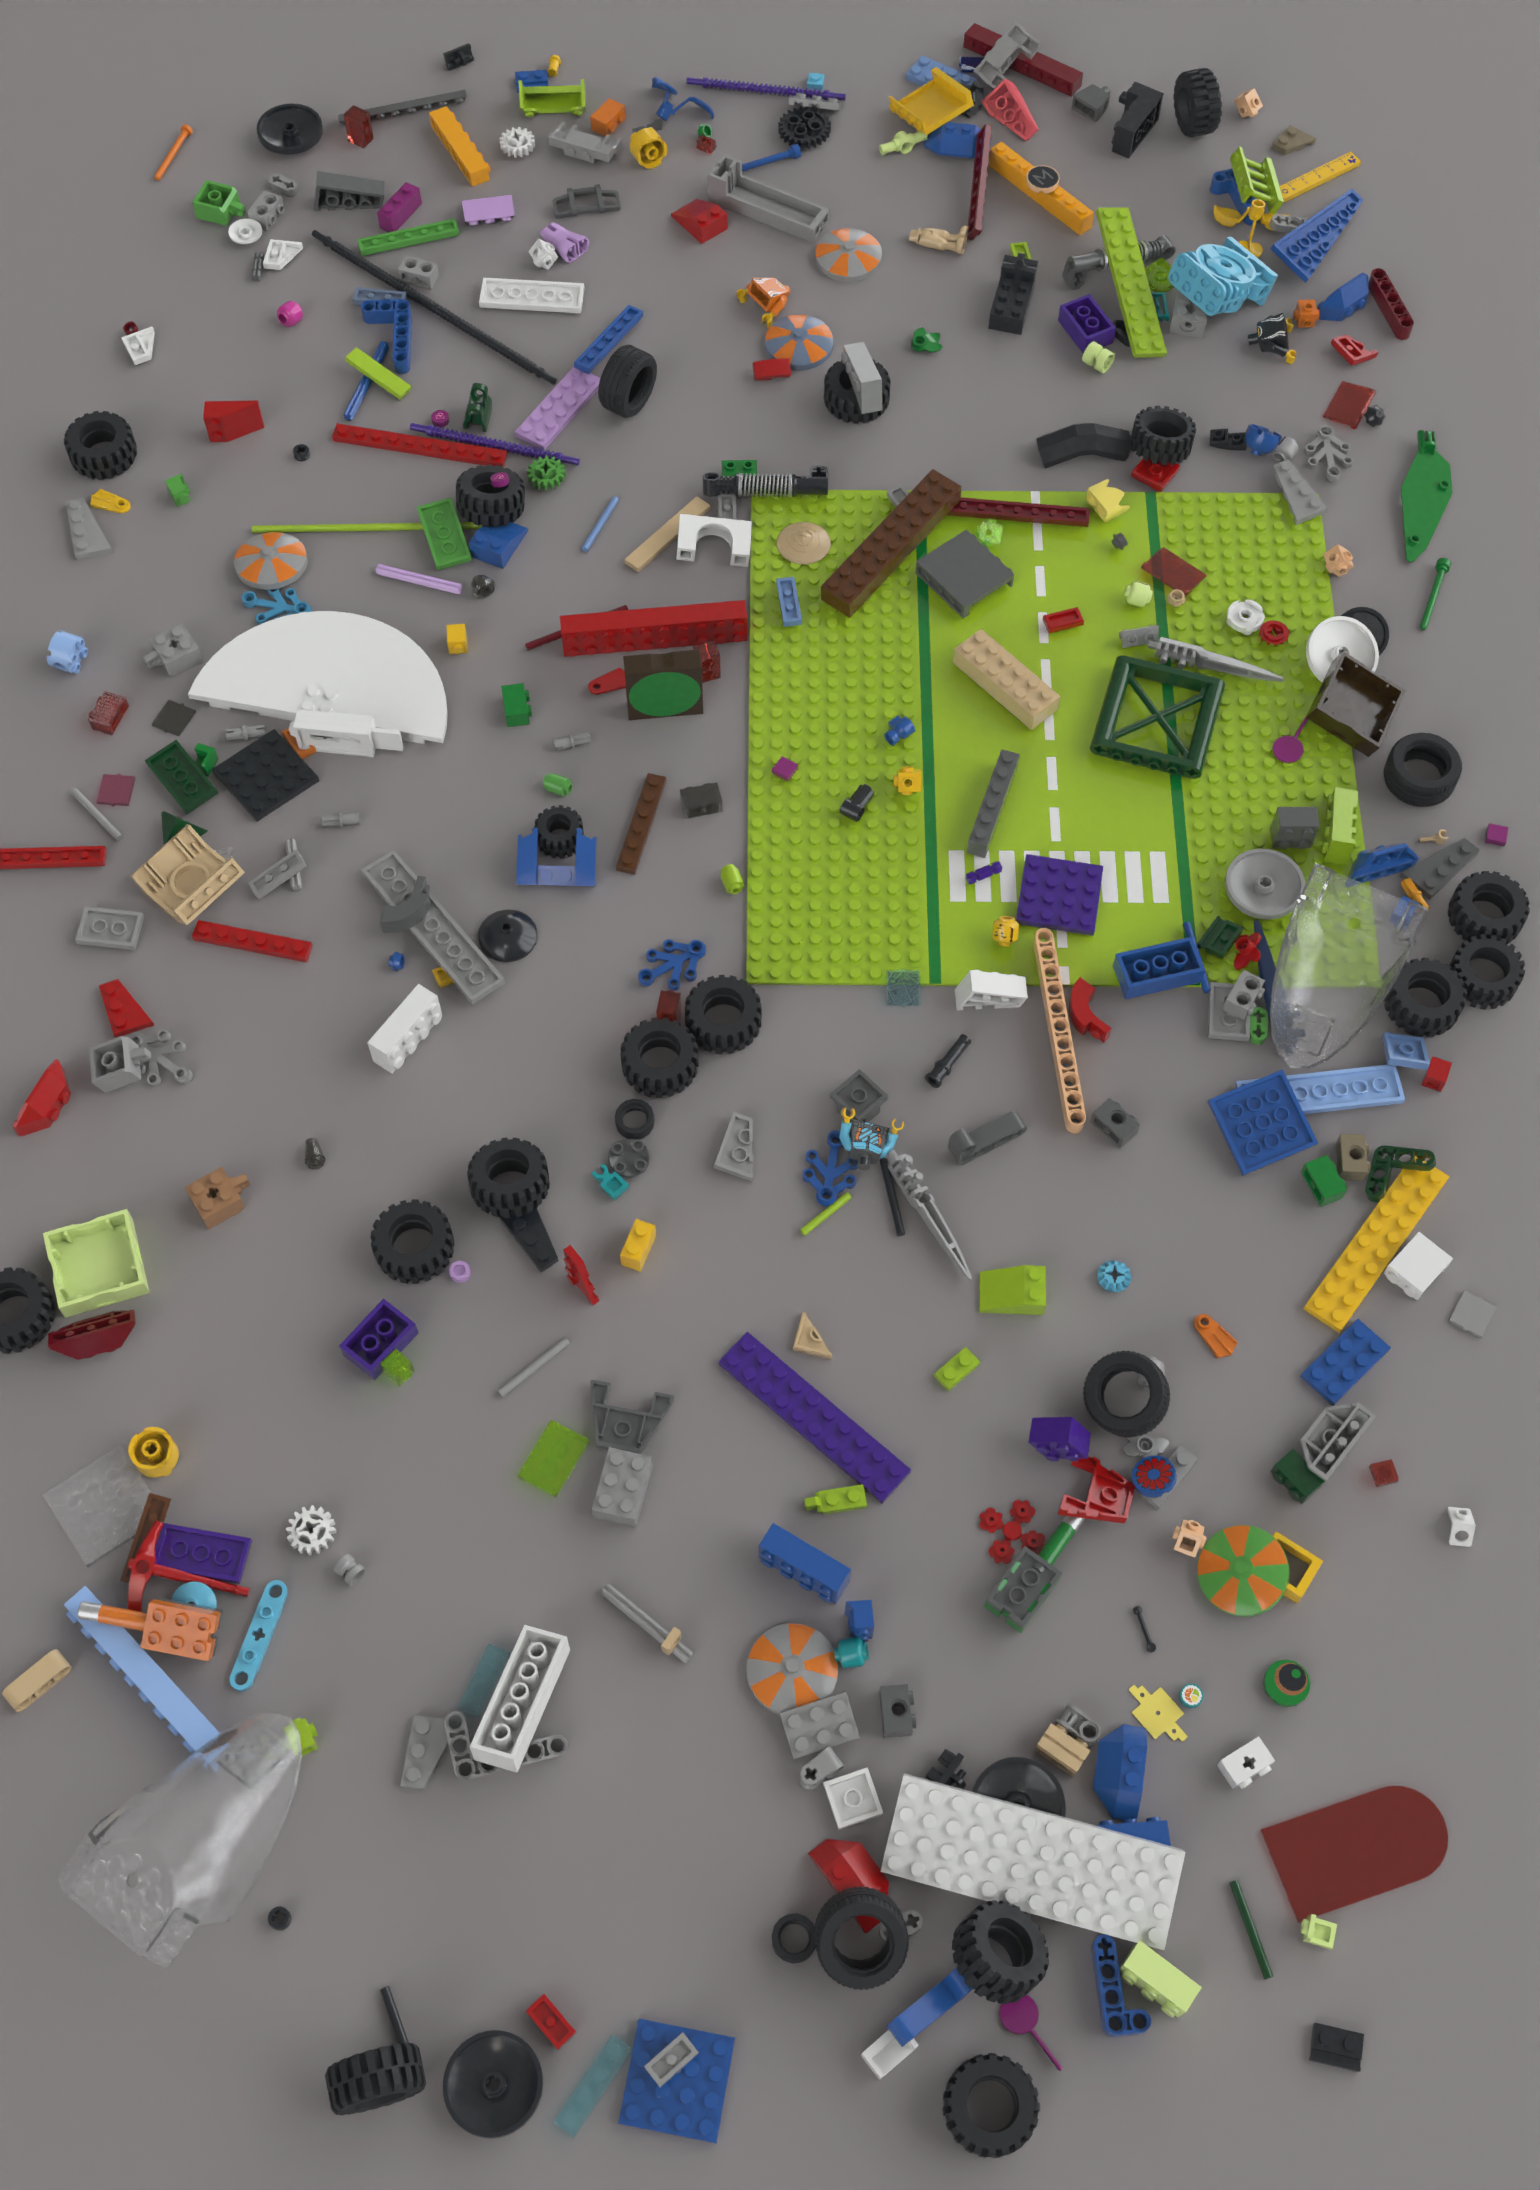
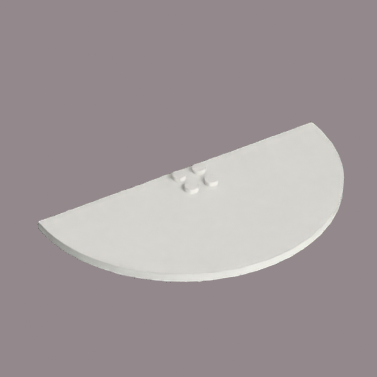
M313 611L297 613L267 621L247 630L231 640L212 656L194 680L188 693L189 699L209 702L210 707L227 710L237 708L258 712L261 716L295 721L297 709L356 715L365 714L373 716L375 728L400 730L404 741L425 744L426 740L443 743L447 729V700L443 683L434 664L421 647L396 628L370 617L346 612Z

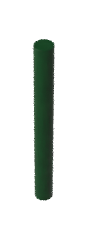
M1239 1881L1229 1882L1264 1980L1274 1977Z

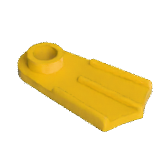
M99 489L95 494L91 495L90 506L92 508L116 513H126L131 508L128 500L103 489Z

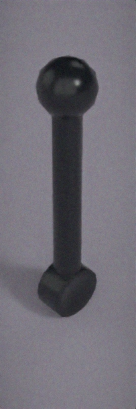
M1136 1606L1133 1612L1137 1615L1148 1644L1146 1649L1152 1653L1156 1650V1645L1151 1642L1141 1614L1142 1608Z

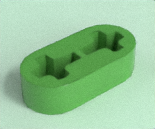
M1256 1007L1252 1015H1250L1249 1041L1255 1045H1261L1265 1042L1268 1035V1013L1264 1008ZM1256 1014L1261 1018L1259 1023L1257 1022ZM1256 1029H1259L1260 1038L1255 1034Z

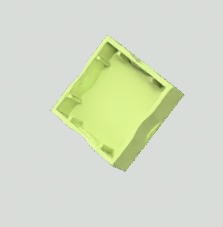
M127 1209L97 1217L86 1223L72 1224L43 1233L48 1260L53 1269V1284L58 1308L65 1318L150 1293L134 1222Z

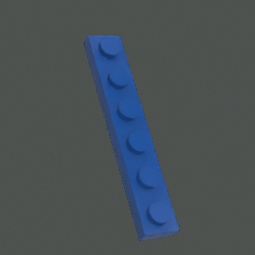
M628 305L576 359L574 368L590 374L643 317V311Z

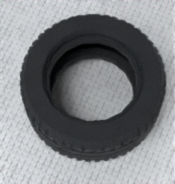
M632 345L619 347L611 355L600 378L598 398L601 405L605 409L624 418H629L639 413L648 401L655 384L657 364L654 357Z
M1431 733L1409 734L1398 740L1392 747L1384 767V780L1390 792L1402 802L1418 807L1434 806L1444 802L1453 793L1462 772L1461 758L1455 747L1438 735ZM1412 759L1425 760L1439 770L1441 777L1432 781L1421 780L1412 776L1406 770L1404 763Z
M1116 1351V1353L1112 1352L1105 1357L1103 1356L1101 1360L1099 1359L1091 1367L1090 1372L1087 1374L1088 1376L1085 1378L1086 1381H1084L1083 1398L1090 1416L1104 1430L1126 1438L1142 1436L1155 1429L1163 1420V1417L1166 1416L1170 1402L1169 1384L1161 1369L1145 1355L1134 1351ZM1133 1371L1143 1375L1150 1389L1147 1405L1140 1413L1131 1417H1119L1111 1414L1104 1402V1391L1107 1383L1115 1375L1122 1372Z
M860 1886L859 1888L850 1887L848 1890L839 1891L837 1895H833L832 1898L827 1900L828 1902L820 1909L817 1915L818 1918H816L814 1940L819 1962L824 1971L827 1972V1975L844 1987L847 1986V1988L863 1990L864 1988L869 1990V1988L873 1989L875 1986L884 1985L886 1981H890L899 1972L907 1957L909 1937L903 1915L897 1904L888 1895L886 1896L885 1893H881L879 1890H875V1888L869 1889V1887L863 1888V1886ZM860 1915L874 1917L882 1922L888 1931L886 1942L880 1952L864 1960L846 1957L840 1953L834 1944L836 1933L841 1925L848 1919Z

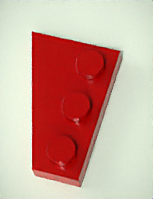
M119 979L99 985L115 1038L155 1026Z
M569 1245L563 1249L565 1256L563 1260L566 1264L565 1270L568 1273L566 1277L571 1285H577L589 1302L595 1305L600 1300L593 1292L595 1288L588 1278L589 1274L584 1261L574 1248Z

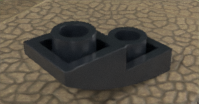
M1228 428L1210 430V446L1225 450H1246V432L1228 433Z

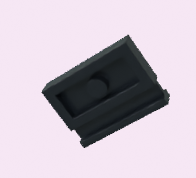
M1313 2023L1309 2061L1360 2072L1364 2034Z

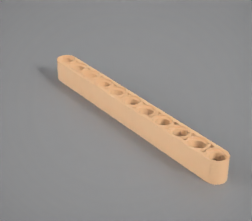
M1040 928L1035 934L1033 947L1064 1123L1068 1132L1077 1134L1082 1131L1086 1121L1080 1080L1053 933L1050 929ZM1045 974H1051L1054 977H1048ZM1049 992H1055L1056 995H1051ZM1052 1010H1058L1060 1013H1055ZM1055 1028H1062L1063 1031H1058ZM1062 1045L1067 1049H1060L1058 1046ZM1061 1064H1068L1070 1067L1065 1068ZM1065 1082H1070L1073 1086H1067ZM1072 1100L1075 1101L1077 1104L1072 1105L1068 1101ZM1071 1119H1077L1080 1123H1073Z

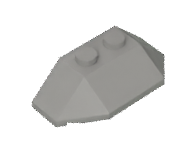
M1358 1402L1326 1407L1300 1440L1307 1468L1326 1482L1375 1419L1376 1415Z

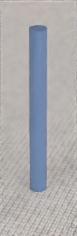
M612 497L581 547L582 551L588 552L617 505L618 497Z

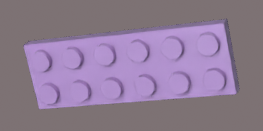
M573 367L515 431V437L541 450H545L595 395L599 388L600 378Z

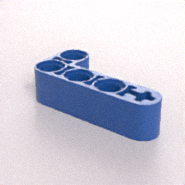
M1232 168L1217 171L1213 174L1210 186L1211 193L1215 195L1229 193L1238 212L1242 216L1246 212L1247 207H1251L1252 201L1256 198L1250 196L1245 203H1242ZM1247 214L1243 221L1245 224L1252 226L1253 220Z
M1101 1934L1092 1942L1091 1953L1102 2029L1110 2037L1143 2034L1151 2026V2017L1143 2009L1125 2010L1116 1944L1110 1935ZM1103 1941V1944L1109 1948L1105 1951V1958L1107 1960L1100 1962L1099 1960L1104 1957L1103 1949L1098 1948V1946ZM1103 1966H1108L1112 1970L1113 1977L1111 1979H1106L1102 1976L1101 1968ZM1106 1992L1114 1993L1116 2004L1110 2005L1106 2002ZM1135 2015L1143 2018L1144 2027L1142 2029L1134 2026L1133 2017ZM1109 2018H1116L1120 2022L1119 2031H1113L1109 2027Z
M957 1968L887 2025V2028L901 2047L905 2046L973 1990L972 1987H968L965 1984L966 1980L963 1975H959Z

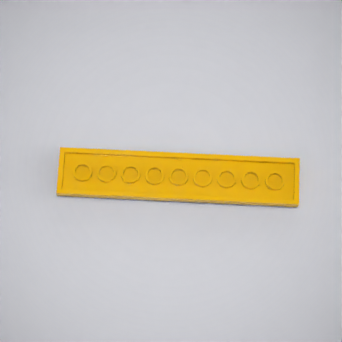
M1436 1167L1430 1171L1402 1169L1387 1190L1384 1198L1374 1208L1303 1309L1340 1333L1450 1176Z

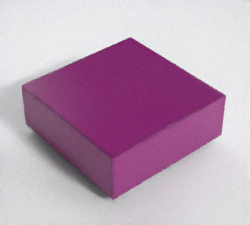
M782 756L772 768V774L789 781L798 769V764Z
M1489 823L1485 842L1505 846L1508 827Z

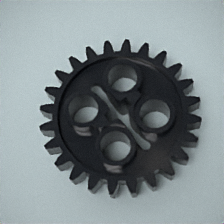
M800 106L799 110L793 108V112L787 110V114L783 113V117H780V122H778L780 138H784V143L789 142V146L798 144L801 146V149L804 146L810 149L811 145L816 148V144L822 145V141L826 142V138H829V133H831V122L829 117H825V113L820 114V109L814 111V107L810 110L808 107L803 109Z

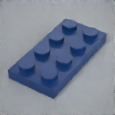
M1357 1319L1300 1377L1334 1406L1391 1347L1360 1319Z

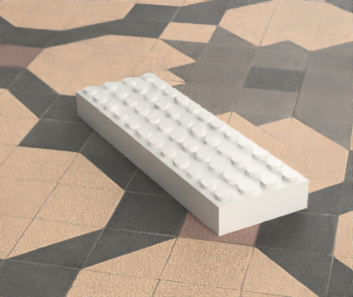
M904 1773L880 1872L984 1901L1009 1902L1010 1906L1016 1905L1020 1907V1911L1135 1943L1140 1940L1149 1947L1165 1950L1186 1852L1176 1847Z

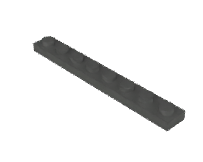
M465 90L339 114L338 119L339 123L349 125L353 124V120L359 119L360 122H364L375 116V119L384 118V114L388 113L394 116L401 114L400 111L407 110V113L417 111L416 108L422 107L423 110L432 108L433 104L445 106L448 105V101L453 100L454 103H460L464 101L463 99L467 95Z

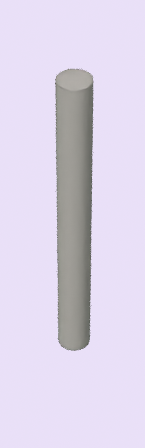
M74 788L71 794L117 841L122 840L123 835L77 788Z
M564 1337L497 1390L499 1395L503 1398L570 1344L568 1339Z

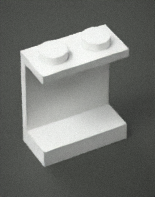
M1418 1232L1387 1266L1383 1274L1387 1276L1390 1282L1400 1286L1409 1297L1418 1300L1438 1275L1446 1270L1453 1258L1422 1233Z

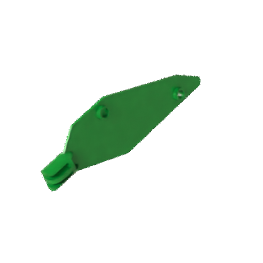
M1419 430L1417 432L1418 452L1401 486L1406 560L1410 563L1414 562L1428 547L1453 493L1450 464L1437 451L1435 431L1431 433V431L1426 430L1424 432V430Z

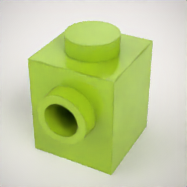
M296 1718L283 1728L292 1754L296 1759L319 1749L314 1738L318 1736L313 1723L309 1724L305 1718Z

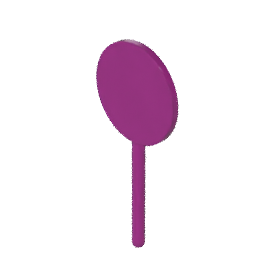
M1306 717L1294 737L1282 736L1274 742L1273 753L1278 760L1285 763H1293L1301 758L1303 745L1297 737L1308 721Z
M1026 1995L1015 2003L1001 2004L999 2014L1003 2026L1014 2034L1030 2032L1055 2067L1061 2071L1062 2066L1033 2029L1039 2018V2011L1035 2001Z

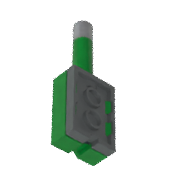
M1065 1516L1038 1554H1035L1025 1546L986 1598L984 1607L997 1617L1001 1614L1008 1618L1006 1623L1019 1633H1022L1059 1582L1062 1572L1052 1565L1086 1518Z

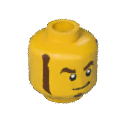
M1000 916L999 919L994 921L992 937L995 941L999 942L998 945L1010 946V943L1018 940L1019 923L1015 921L1014 917Z

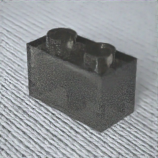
M717 782L680 789V801L685 819L723 812L722 798Z

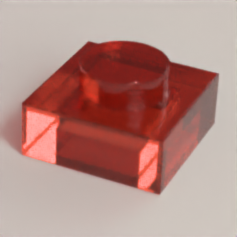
M1392 1459L1373 1463L1369 1466L1376 1487L1399 1481Z

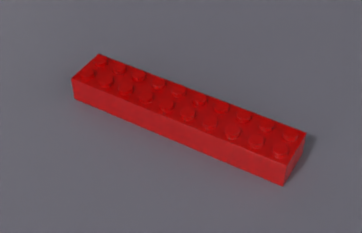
M745 600L560 616L564 657L747 641Z

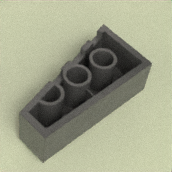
M317 171L314 211H320L322 208H328V211L335 210V208H345V210H352L354 207H360L361 209L382 208L384 181Z

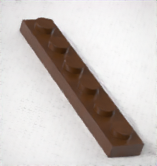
M647 774L616 865V871L636 874L666 784V777Z

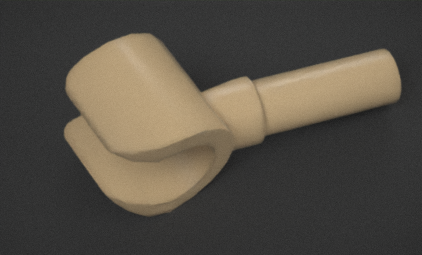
M1441 829L1434 836L1419 838V842L1435 841L1437 844L1442 845L1449 837H1443L1447 831Z

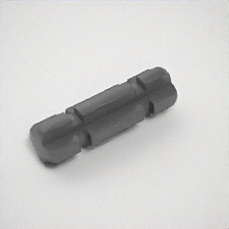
M256 252L251 276L254 281H260L265 257L262 252Z

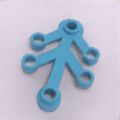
M279 588L268 590L269 596L273 597L276 602L259 599L252 591L243 593L241 597L244 606L247 608L260 606L271 609L256 615L258 625L283 612H290L284 616L312 612L310 605L300 601L293 588L287 589L285 596L294 605H289L285 602L279 592Z

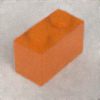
M609 98L590 116L591 130L603 136L610 135L625 121V105Z

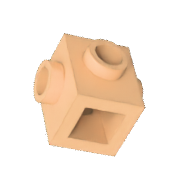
M1255 88L1243 92L1234 100L1242 118L1255 116L1263 106Z
M1339 544L1323 554L1327 563L1325 567L1330 574L1333 573L1340 577L1354 567L1351 553Z
M1183 1519L1180 1527L1176 1525L1172 1536L1173 1539H1176L1174 1550L1195 1558L1198 1549H1203L1207 1536L1203 1535L1205 1527L1196 1521Z

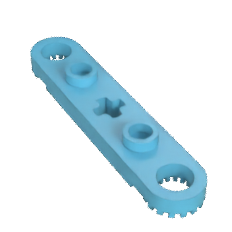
M273 1580L266 1585L231 1672L230 1684L239 1692L249 1690L252 1684H254L256 1674L259 1671L282 1613L284 1603L288 1597V1588L280 1580ZM281 1587L282 1594L277 1598L271 1597L272 1588ZM260 1630H262V1633L265 1635V1637L259 1638V1640L256 1641V1637L254 1636V1634L259 1633ZM243 1673L248 1675V1680L245 1684H236L235 1680L238 1675Z

